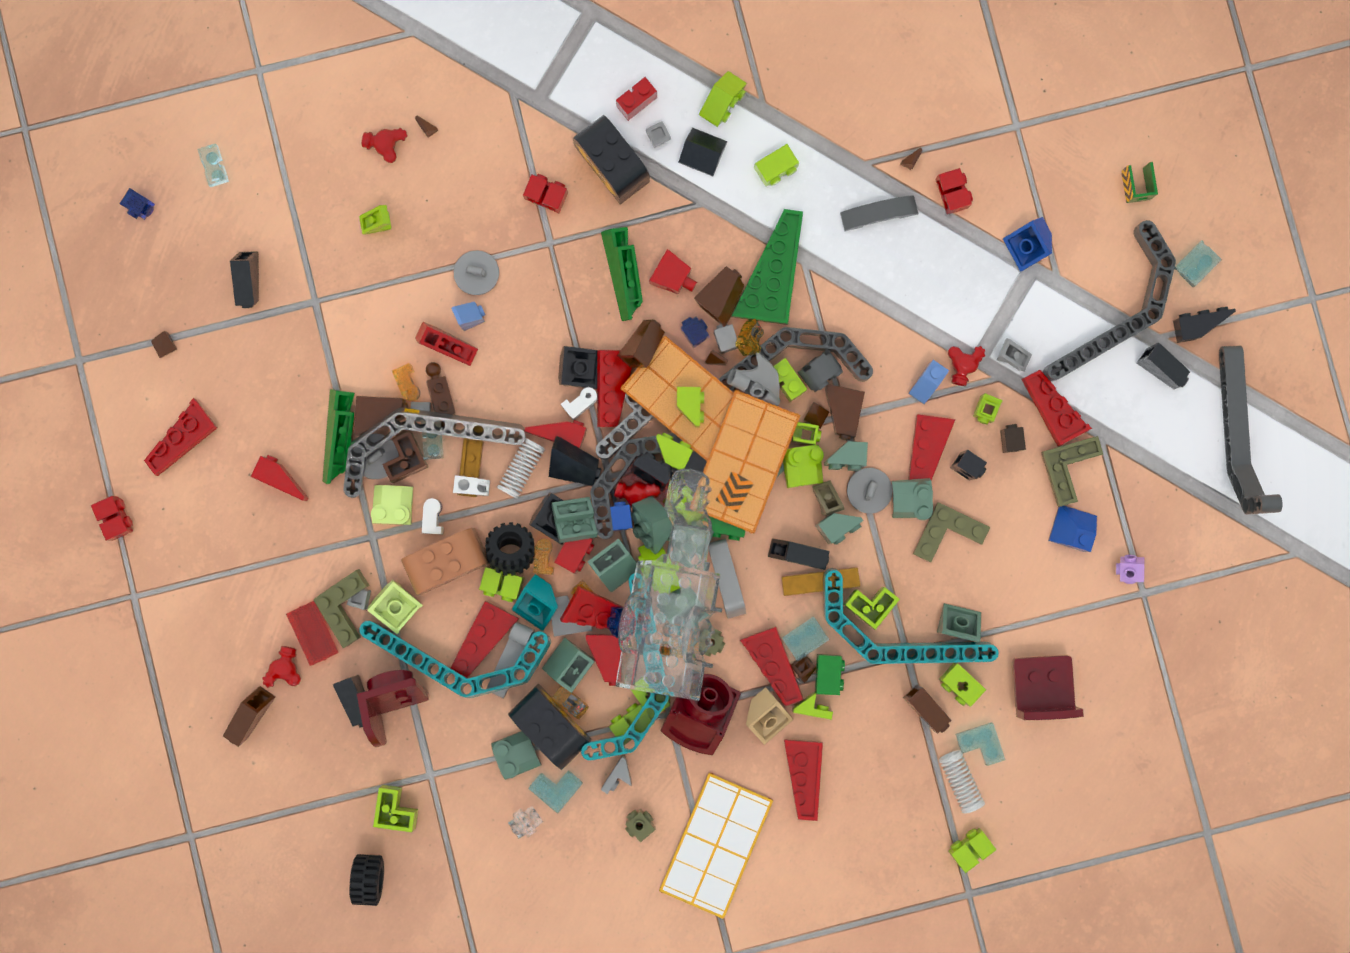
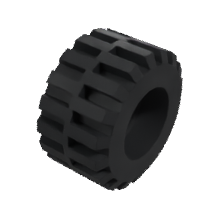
M509 522V525L502 523L501 527H494V532L490 531L488 533L485 545L490 567L492 569L495 568L497 573L503 572V575L506 576L508 573H511V576L516 575V572H519V574L523 573V569L527 570L534 561L533 557H535L534 538H532L531 532H528L526 527L521 528V524L513 525V522ZM506 545H516L520 548L512 554H507L500 550Z
M357 854L354 858L349 885L352 905H378L384 881V861L381 855Z

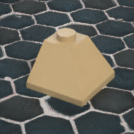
M766 687L751 699L746 722L749 729L765 745L793 721V718Z

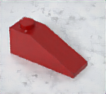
M422 322L415 337L419 344L471 366L478 351V348L426 322Z
M573 420V423L567 421L525 427L524 431L552 442L558 436L581 449L587 428L583 427L584 423Z
M271 455L259 457L251 474L252 478L302 501H308V496L285 467L277 463V458Z

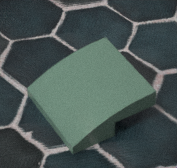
M590 497L552 502L559 543L597 537L598 532L593 518L594 511Z

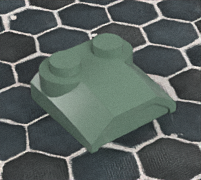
M930 478L892 481L893 518L927 520L932 517L933 490Z
M522 731L491 743L496 762L505 780L541 766L532 741Z

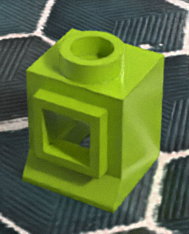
M986 393L982 394L973 417L978 418V422L988 425V422H994L1003 400ZM985 404L994 407L991 415L983 412Z
M798 422L792 436V442L816 445V442H820L821 431L818 430L819 426ZM803 430L812 431L810 440L801 439Z

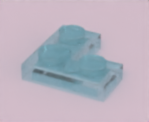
M992 722L955 734L962 753L978 748L981 749L986 766L1005 760Z
M569 770L556 785L540 773L528 789L556 813H559L583 782Z

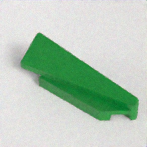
M628 227L608 229L602 231L601 236L621 320H632L633 313L643 302L634 245H628Z
M330 389L322 479L326 484H330L336 476L346 470L347 453L351 444L354 412H350L354 392Z

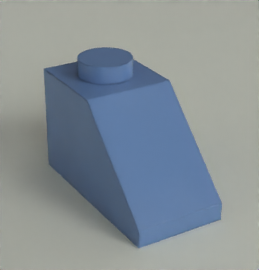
M475 301L451 308L459 326L464 331L485 322L483 316L486 314L482 306H477Z
M932 360L908 394L925 404L949 370L935 360Z

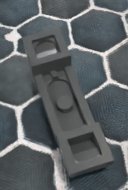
M913 195L862 205L840 212L844 231L862 228L868 224L918 215V210Z

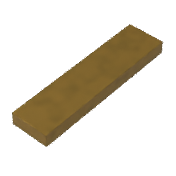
M479 425L473 428L474 431L477 433H480L484 430L483 427ZM464 438L459 476L479 479L483 450L482 440ZM457 494L459 496L477 497V495Z
M858 568L838 570L843 578V589L860 587ZM824 572L781 577L783 595L789 596L823 591ZM832 573V576L828 577V579L832 581V587L838 588L834 585V579L837 576Z

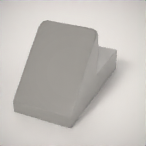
M1006 338L997 361L1006 362L1017 370L1025 372L1032 354Z
M622 755L601 788L606 794L610 790L614 792L619 784L618 778L632 786L627 759L624 755Z

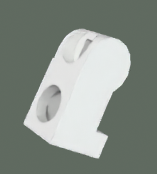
M584 388L580 396L569 403L566 399L561 403V406L572 420H575L596 402L597 393L593 388Z
M455 475L453 493L489 496L490 480Z
M431 498L424 503L422 533L443 535L444 527L439 526V514L442 511V504L437 499Z

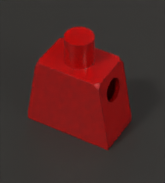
M668 249L649 280V284L675 294H679L682 287L692 292L697 282L688 277L691 273V268Z

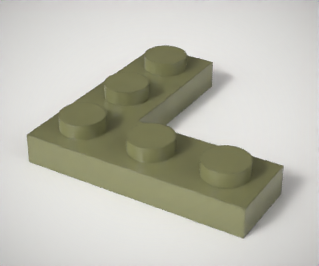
M1098 436L1041 452L1058 507L1078 502L1067 465L1103 455Z
M938 502L913 554L928 562H932L947 529L982 545L990 527Z
M360 569L355 570L313 599L342 648L361 638L341 606L345 601L369 586Z

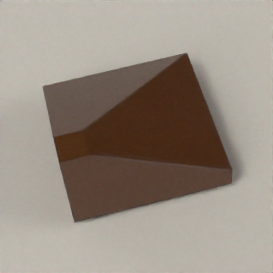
M418 115L415 117V120L427 137L438 131L434 125Z
M922 148L910 154L900 164L910 170L913 169L923 151Z
M163 331L151 340L159 358L177 350L170 334L166 331Z
M712 350L705 363L708 365L726 366L728 359Z
M813 402L804 420L812 425H818L821 429L829 411Z
M805 653L791 664L792 669L804 683L807 682L817 668Z

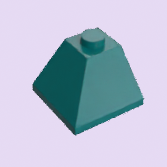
M534 574L512 608V611L544 631L558 608L551 584Z

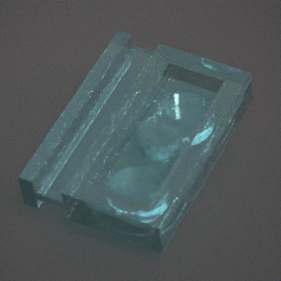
M1202 240L1174 269L1192 287H1195L1222 259L1209 246L1207 247Z
M813 616L782 637V640L795 659L799 661L827 642L829 638Z

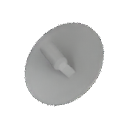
M476 250L465 253L457 260L454 267L456 284L462 291L471 295H481L489 292L496 285L499 278V267L496 260L490 254Z
M371 434L368 436V439L371 442H377L385 435ZM391 439L366 456L364 477L369 479L387 477L382 464L399 457L396 446ZM354 447L353 451L355 453L363 452L360 447ZM354 465L357 471H360V468Z
M861 469L853 474L848 482V499L854 508L863 513H877L883 510L891 500V481L885 473L878 469Z

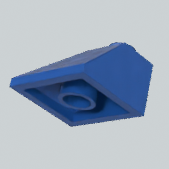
M1043 217L1027 223L1003 238L1020 272L1052 254V233Z
M1067 506L1058 507L1049 541L1082 552H1091L1097 534V516Z

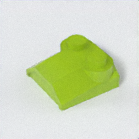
M819 445L787 449L783 459L787 488L823 483L821 461L823 460L824 453Z

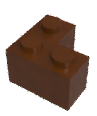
M410 430L392 438L400 456L382 464L390 482L394 484L428 468L416 439Z

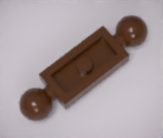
M431 362L426 366V373L432 379L427 380L426 383L434 412L455 414L446 376L439 377L441 372L440 365ZM441 421V427H444L445 423Z

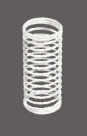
M527 438L524 441L526 444H521L525 448L519 447L521 451H517L521 456L515 454V457L518 459H512L516 463L510 462L514 467L508 466L513 471L507 469L506 471L509 474L504 473L509 479L502 477L509 484L500 481L504 486H497L498 489L516 499H519L520 495L516 490L522 492V489L519 487L525 488L521 483L527 484L521 478L529 480L522 474L530 477L531 475L526 471L533 473L526 466L535 469L528 462L537 465L531 459L539 461V459L533 455L541 458L533 450L541 454L545 452V448Z
M956 750L942 756L938 761L943 763L941 766L944 767L943 770L948 775L946 778L950 779L948 782L952 783L951 787H954L952 790L955 791L954 795H957L956 799H959L957 802L961 803L960 807H963L961 809L962 813L967 814L980 809L985 805V802L979 793L980 790L977 789L978 786L975 785L976 782L973 781L974 778L968 769L969 766L966 765L967 762L964 761L965 758L962 757V751Z

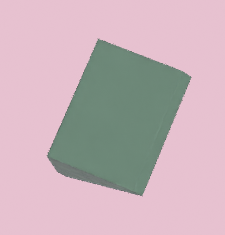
M944 603L937 632L980 642L981 612Z

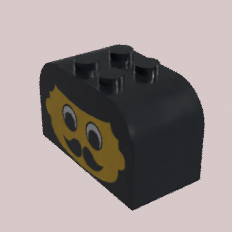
M605 115L599 117L572 138L576 149L619 204H622L650 182L649 172L643 162Z
M540 684L536 685L508 713L518 728L561 770L581 752L582 747L592 740Z

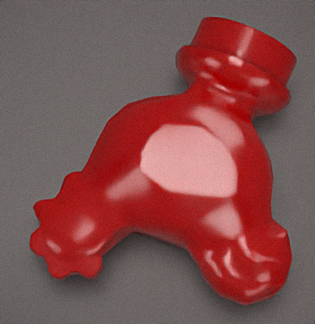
M402 128L393 130L382 129L376 135H373L372 132H364L361 145L368 150L374 147L387 163H393L397 158L394 151L396 142L399 140L405 141L408 135L406 130H402Z
M956 346L949 348L948 356L951 358L952 367L956 371V374L951 376L952 384L964 387L967 385L969 379L966 376L975 372L979 362L986 356L984 354L985 349L982 346L975 347V351L972 354L963 353Z
M636 481L632 485L627 486L625 482H618L614 496L619 499L625 498L628 504L632 506V504L648 496H658L661 490L655 483L645 484Z
M281 646L279 651L281 657L270 664L268 672L262 678L264 680L263 685L267 688L273 687L277 679H283L291 686L300 684L301 677L297 674V667L292 661V658L297 655V649Z

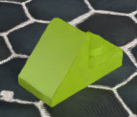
M379 205L359 216L362 234L366 235L391 229L387 205Z
M813 692L792 708L793 713L832 720L833 712L828 710L829 706L817 704V708L814 707L816 692Z

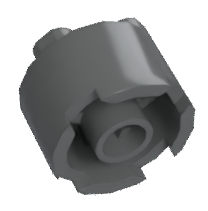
M827 349L822 352V355L815 357L801 368L802 370L798 371V374L808 387L816 392L829 384L827 380L830 381L838 377L843 370Z

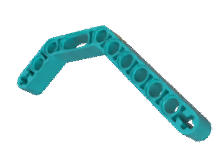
M829 568L824 572L825 620L871 664L992 662L999 655L997 647L990 642L875 644L843 613V578L841 573L835 568ZM832 573L837 576L834 579V585L838 588L832 587V581L828 579V577L832 576ZM836 592L838 593L837 600L829 601V594ZM831 612H838L836 620H829L828 616ZM845 625H851L863 636V642L860 645H855L843 634L842 629ZM933 648L935 650L934 655L926 657V651ZM948 648H953V655L950 657H946V650ZM973 648L972 655L965 656V650ZM988 648L992 650V652L988 653V656L984 652H979V650L988 651ZM890 649H895L896 655L892 658L887 657V652ZM909 649H915L916 652L913 657H907L906 654ZM870 650H877V655L874 658L868 657Z
M634 573L630 576L629 587L650 697L624 735L586 743L581 749V754L586 760H597L634 752L669 699L646 577L641 573ZM636 576H638L639 579H643V582L640 583L641 590L645 588L646 592H638L634 594V590H638L637 585L633 584V581L636 579ZM640 595H644L647 598V603L644 606H638L636 603V599ZM644 614L649 615L651 618L650 623L646 626L640 623V617ZM647 633L654 636V642L651 645H647L643 640ZM649 653L657 654L658 661L655 664L648 662L647 656ZM659 672L662 676L661 682L654 683L651 680L652 673ZM661 691L665 694L666 699L664 702H657L655 700L656 692ZM646 708H652L655 715L645 731H636L635 723ZM626 738L634 740L635 745L633 748L628 749L624 746ZM601 743L602 755H600V751H595L593 756H590V753H586L589 746L592 749H596L599 747L598 744ZM605 743H614L615 751L607 752L605 750Z
M365 621L359 628L360 634L367 640L465 698H474L528 683L551 644V639L547 634L541 631L535 632L513 667L466 678L374 622ZM370 627L372 630L377 632V636L371 634L368 631V628ZM389 635L390 642L384 645L383 638ZM543 638V640L545 641L544 644H539L537 639ZM405 645L406 652L400 655L399 648ZM534 646L535 648L539 649L540 652L538 653L536 650L531 648ZM530 653L535 654V660L532 663H528L526 660L527 655ZM418 655H422L423 660L417 665L415 658ZM437 664L439 670L436 674L433 675L431 673V668L433 665ZM519 670H524L525 677L522 680H518L516 677ZM454 674V683L448 684V676ZM505 675L506 682L503 685L483 689L482 683L485 679ZM470 684L472 687L469 694H465L463 691L464 686Z

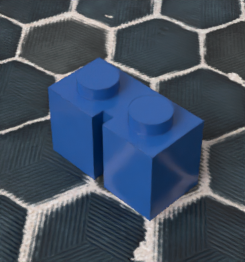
M626 501L614 503V506L610 507L613 530L633 529L631 506L626 505Z

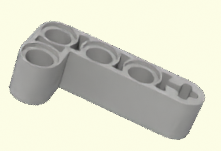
M625 394V400L633 412L597 444L596 454L601 459L611 458L626 441L635 436L654 418L652 415L643 416L641 413L643 407L637 402H630L627 394ZM630 420L638 422L636 429L632 430L627 427ZM616 433L624 435L622 442L618 443L613 440ZM610 439L616 448L613 449L611 446L608 448L609 453L607 455L605 453L601 455L600 448L602 446L606 448L609 445L607 441Z
M726 538L709 543L708 550L727 618L746 614L744 600Z
M519 622L514 624L508 637L509 640L494 672L515 665L531 636L534 634L535 629ZM505 675L492 677L486 689L503 685L506 682ZM508 689L493 692V694L504 699Z

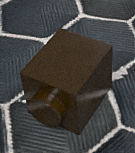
M1017 424L1006 425V429L1000 430L1003 453L1026 450L1023 427H1017Z

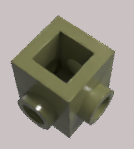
M713 627L711 630L706 628L705 632L701 631L696 640L699 642L700 652L709 657L711 654L721 653L725 642H723L724 637L721 636L722 632ZM709 639H714L715 644L713 646L707 644Z
M640 809L637 812L633 810L626 817L628 819L626 821V831L631 837L635 836L640 843L656 830V826L652 823L654 819L647 811L643 812ZM641 822L643 825L638 826L636 823Z

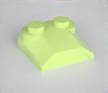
M374 485L373 509L371 511L372 523L411 525L413 487Z
M392 580L373 599L367 611L398 634L400 629L423 605L402 588L399 583Z

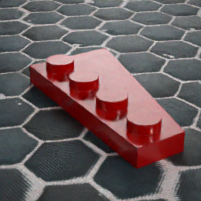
M597 350V427H617L619 425L626 394L621 388L630 378L632 369L617 356L621 350Z
M1041 370L1021 379L1057 446H1061L1092 429L1088 423L1086 424L1080 418L1081 415L1072 409L1067 399L1056 391V387Z
M193 398L190 401L189 407L185 412L182 411L178 421L173 427L168 429L167 435L162 441L157 443L144 460L154 475L159 476L218 428L196 399Z
M916 415L908 480L930 478L932 481L956 419Z
M580 586L576 589L560 618L561 622L564 623L571 622L581 626L588 625L599 629L606 628L616 632L638 634L634 611ZM643 615L640 617V623L642 625L646 619Z
M485 601L451 669L468 678L520 618Z
M777 627L740 640L785 706L804 699Z
M784 739L798 820L818 821L823 742Z

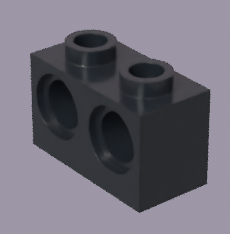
M965 450L960 452L950 468L970 481L983 476L986 471L985 465L987 462L971 451Z

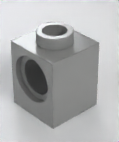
M720 324L716 326L717 329L714 330V336L720 354L739 349L733 325L727 324L723 327Z

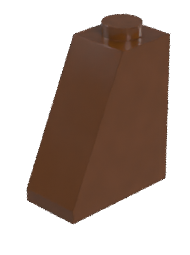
M727 266L694 297L700 308L723 327L727 325L745 286L741 281V274L736 269L732 271Z
M653 319L643 320L617 356L630 368H647L665 333L660 328V323Z
M828 384L825 387L834 432L836 435H839V439L850 441L851 438L856 437L865 392Z
M356 396L354 435H362L396 409L408 408V403H405L406 400L403 398ZM400 414L396 416V419L401 421L405 419V416Z
M916 685L903 697L937 734L939 732L943 733L949 728L950 725L948 723L952 720L923 687Z
M259 686L241 702L223 737L239 747L248 739L276 696Z

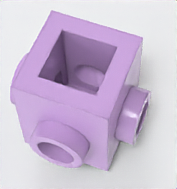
M1135 555L1120 557V563H1116V575H1120L1121 582L1126 584L1144 582V557H1136Z

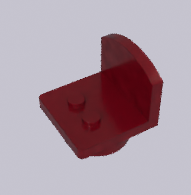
M1060 655L1013 659L1016 717L1023 720H1055L1084 717L1083 709L1075 705L1071 656Z
M689 669L660 731L675 743L689 750L713 755L725 735L741 693L730 687L718 676L702 674L696 670Z
M393 670L378 674L367 681L368 691L357 694L363 730L370 743L376 748L387 743L381 714L429 700L427 691L414 678L413 672Z

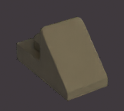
M830 480L812 487L820 504L822 515L827 516L845 509Z

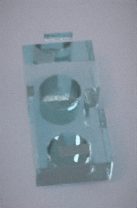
M212 144L197 149L205 169L204 173L208 185L213 187L229 182L225 167L219 163L223 160L218 145Z
M421 420V425L426 423L425 420ZM441 420L435 421L437 427H441ZM422 432V437L427 440V442H423L424 460L444 458L442 435Z

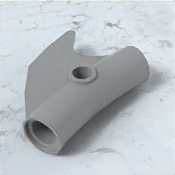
M756 353L758 365L752 370H738L736 368L731 370L727 379L729 385L738 388L751 397L774 406L779 405L780 385L778 371L763 355Z

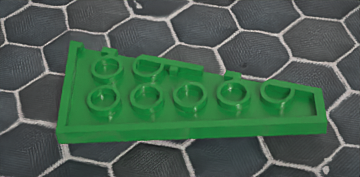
M784 209L731 317L788 325L803 211Z

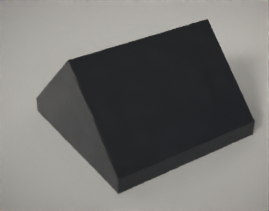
M692 128L685 140L678 163L713 177L728 141Z

